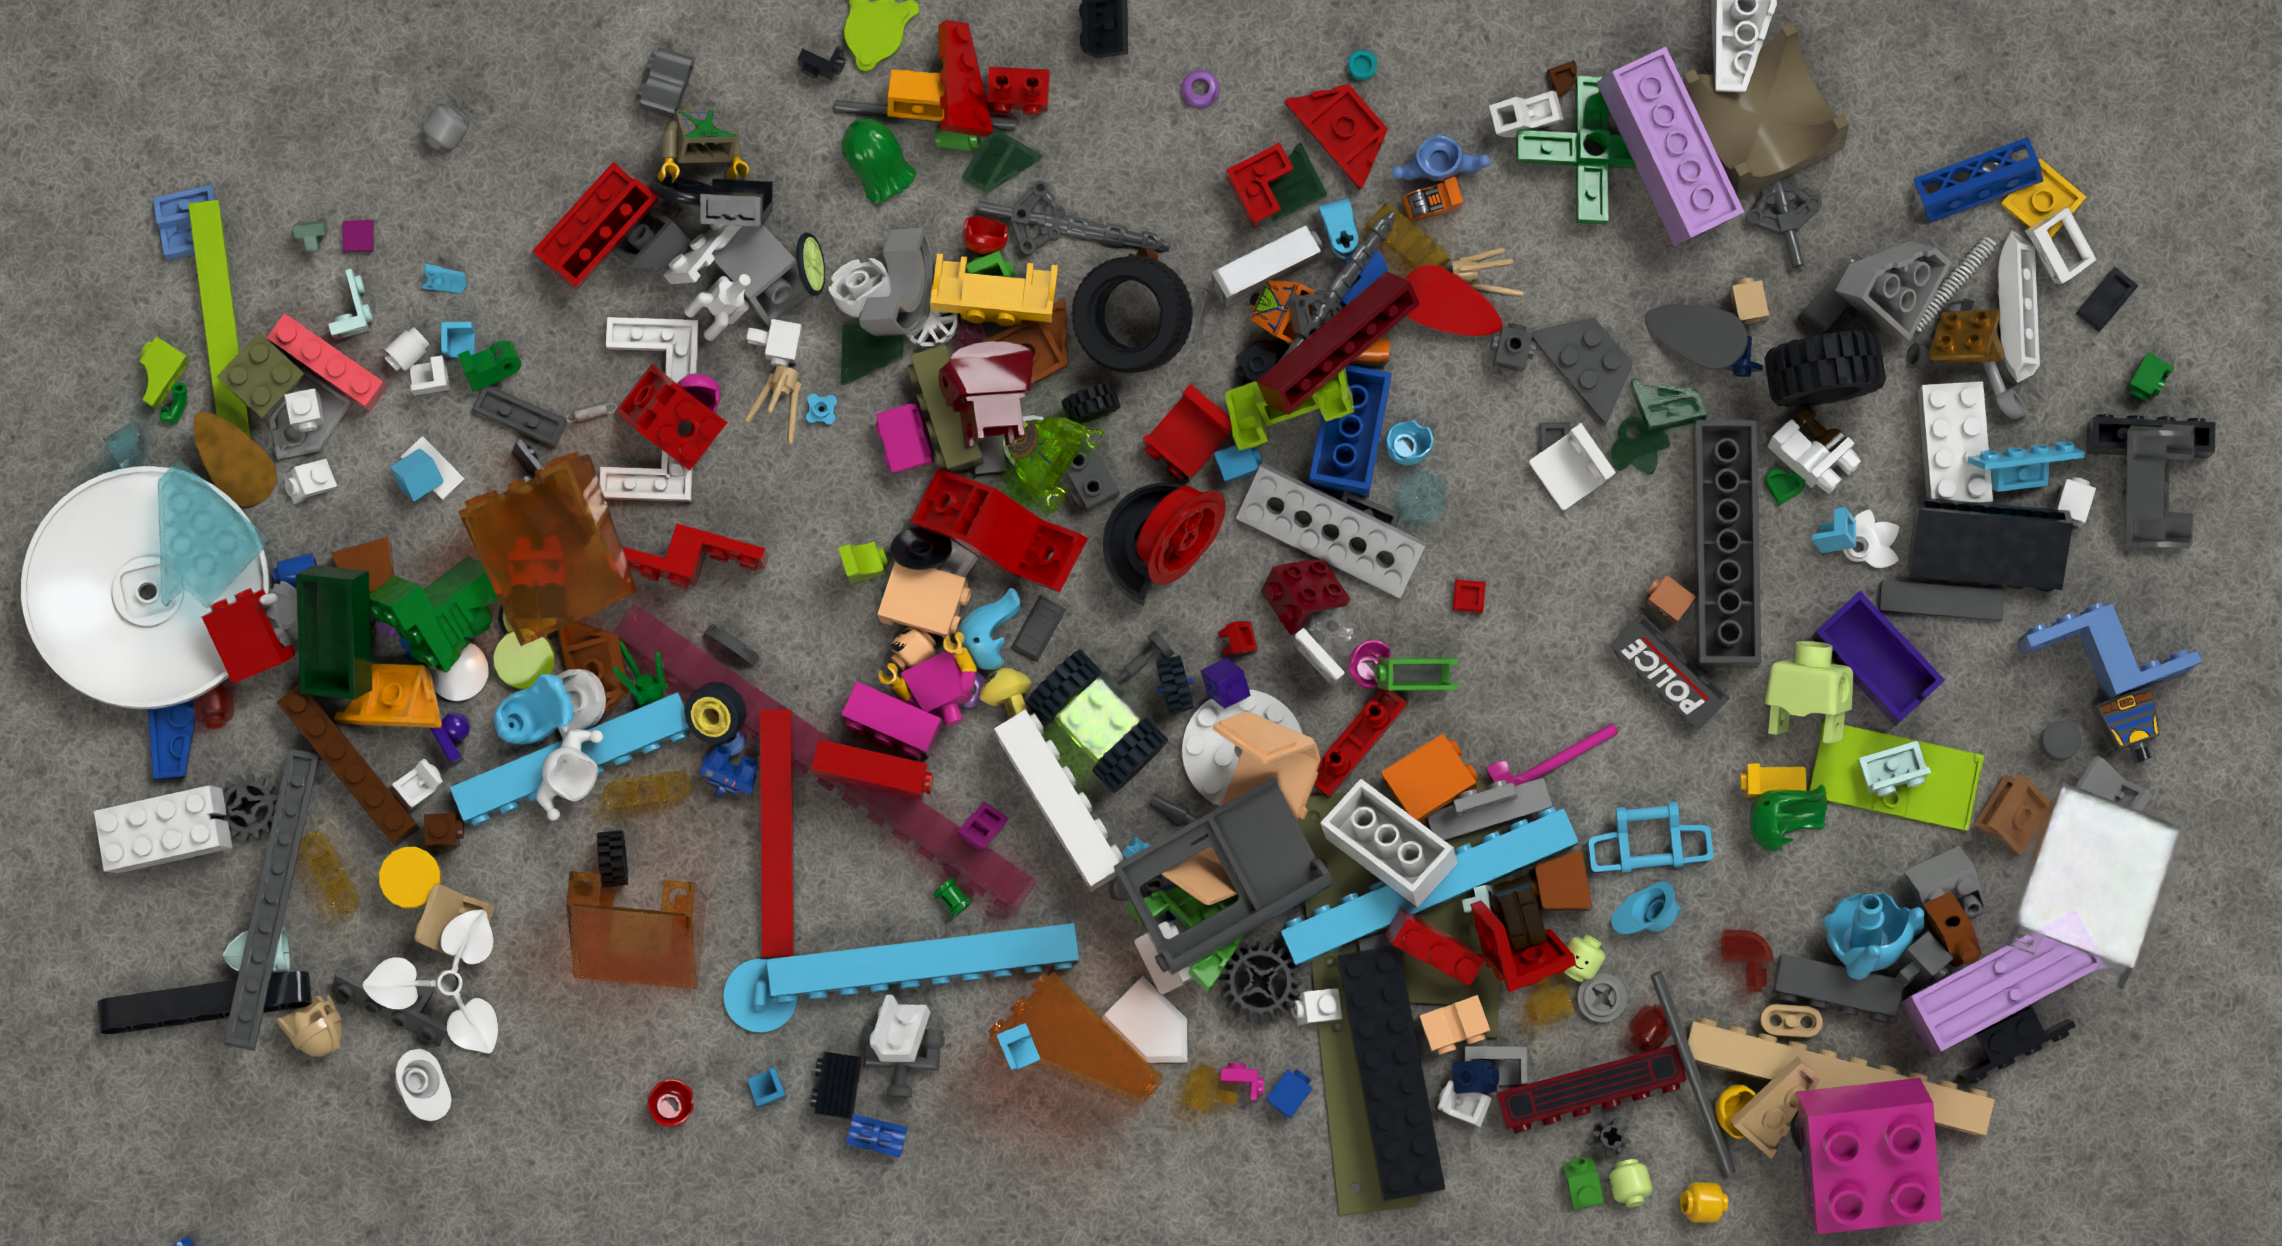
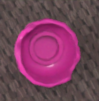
M702 373L688 374L678 381L677 384L716 413L721 396L720 386L716 380Z
M1368 640L1353 649L1348 660V670L1354 682L1359 684L1360 687L1366 689L1378 688L1375 674L1365 661H1371L1377 665L1379 657H1392L1391 649L1388 645L1379 640Z

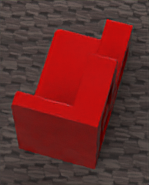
M1280 142L1226 169V179L1253 229L1259 227V222L1281 211L1268 184L1294 171Z

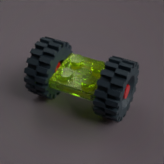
M1079 649L1066 658L1061 665L1059 664L1037 686V689L1027 698L1026 704L1047 725L1055 721L1097 763L1093 767L1092 772L1115 793L1125 786L1160 752L1168 742V738L1148 718L1140 720L1099 678L1102 671Z

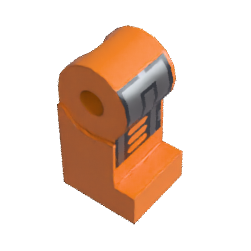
M1456 177L1446 179L1442 183L1425 189L1413 191L1402 197L1409 221H1416L1426 217L1430 218L1462 208L1464 203Z

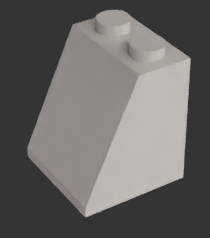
M763 224L761 227L742 226L726 246L712 252V255L715 257L713 260L714 264L731 282H735L742 274L750 277L751 282L744 291V300L748 301L749 306L768 328L771 325L772 319H780L809 295L801 282L797 260Z

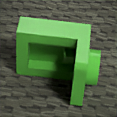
M1000 251L987 256H978L972 262L965 264L970 274L1011 278L1016 276L1010 260L1004 261Z
M1579 1157L1563 1164L1574 1210L1604 1203L1599 1174L1593 1158Z

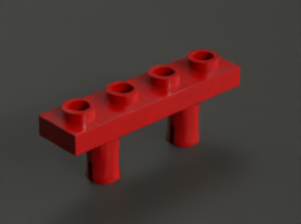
M1380 688L1321 758L1316 771L1318 776L1314 786L1328 798H1331L1405 710L1408 703L1392 690Z

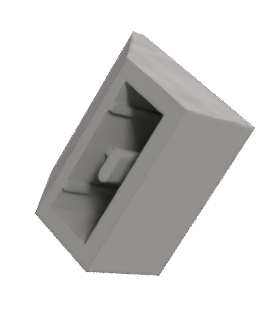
M1960 846L1904 871L1911 894L1917 906L1924 911L1923 919L1931 934L1932 931L1923 904L1950 891L1969 919L1988 911L1975 866ZM1952 918L1947 919L1945 922L1948 927H1954L1950 922Z

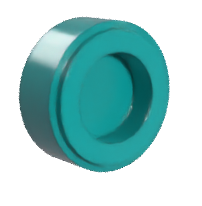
M1368 50L1355 51L1349 57L1347 64L1349 74L1359 81L1371 79L1378 67L1375 55Z

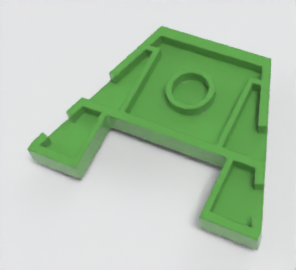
M1178 886L1167 891L1160 890L1151 893V896L1144 898L1154 919H1157L1169 910L1188 929L1235 903L1238 896L1234 895L1212 905H1205ZM1129 901L1127 903L1126 909L1143 926L1134 907ZM1245 935L1205 956L1190 968L1188 974L1207 993L1216 983Z

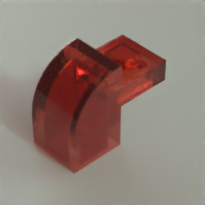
M1723 930L1721 932V963H1746V994L1761 993L1762 987L1767 986L1766 968H1761V963H1772L1774 961L1769 944L1762 936L1752 931Z

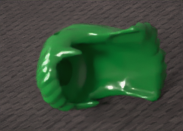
M870 118L855 120L848 126L841 142L842 154L861 179L868 200L876 203L886 202L894 194H901L903 189L908 188L909 184L914 182L916 169L911 167L905 160L902 149L890 129L879 121Z
M1820 785L1812 791L1770 790L1759 795L1751 805L1749 816L1750 829L1754 840L1769 851H1778L1783 845L1794 840L1793 838L1783 837L1789 832L1799 829H1823L1827 810L1825 786Z

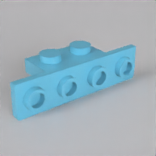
M2059 441L2056 442V446L2051 447L2034 444L2031 445V449L2026 450L2017 447L2006 448V452L2001 453L1985 450L1981 451L1980 455L1968 456L1967 462L1985 470L1992 469V490L2001 492L2048 486L2050 462L2085 458V451L2074 447L2072 442Z

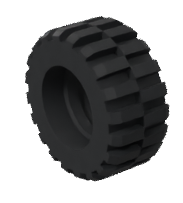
M1843 331L1792 340L1771 348L1767 351L1764 358L1770 397L1778 406L1804 407L1849 400L1881 389L1886 381L1880 340L1874 333L1869 331Z

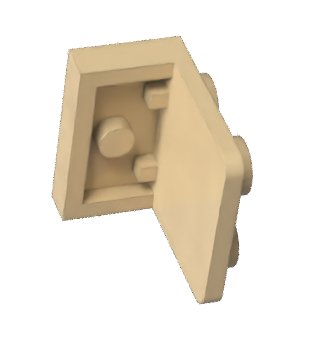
M437 883L427 897L424 913L416 926L415 941L442 954L455 957V955L447 954L441 948V935L446 925L455 917L473 910L486 911L488 921L490 922L495 906L465 896Z

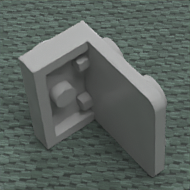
M2096 756L2069 794L2065 806L2090 832L2119 846L2152 797V794L2147 789L2125 780L2104 758Z

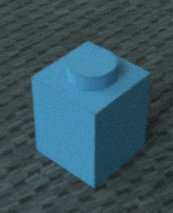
M1237 445L1214 453V460L1224 486L1255 475L1259 469L1258 465L1262 464L1257 447L1239 451Z

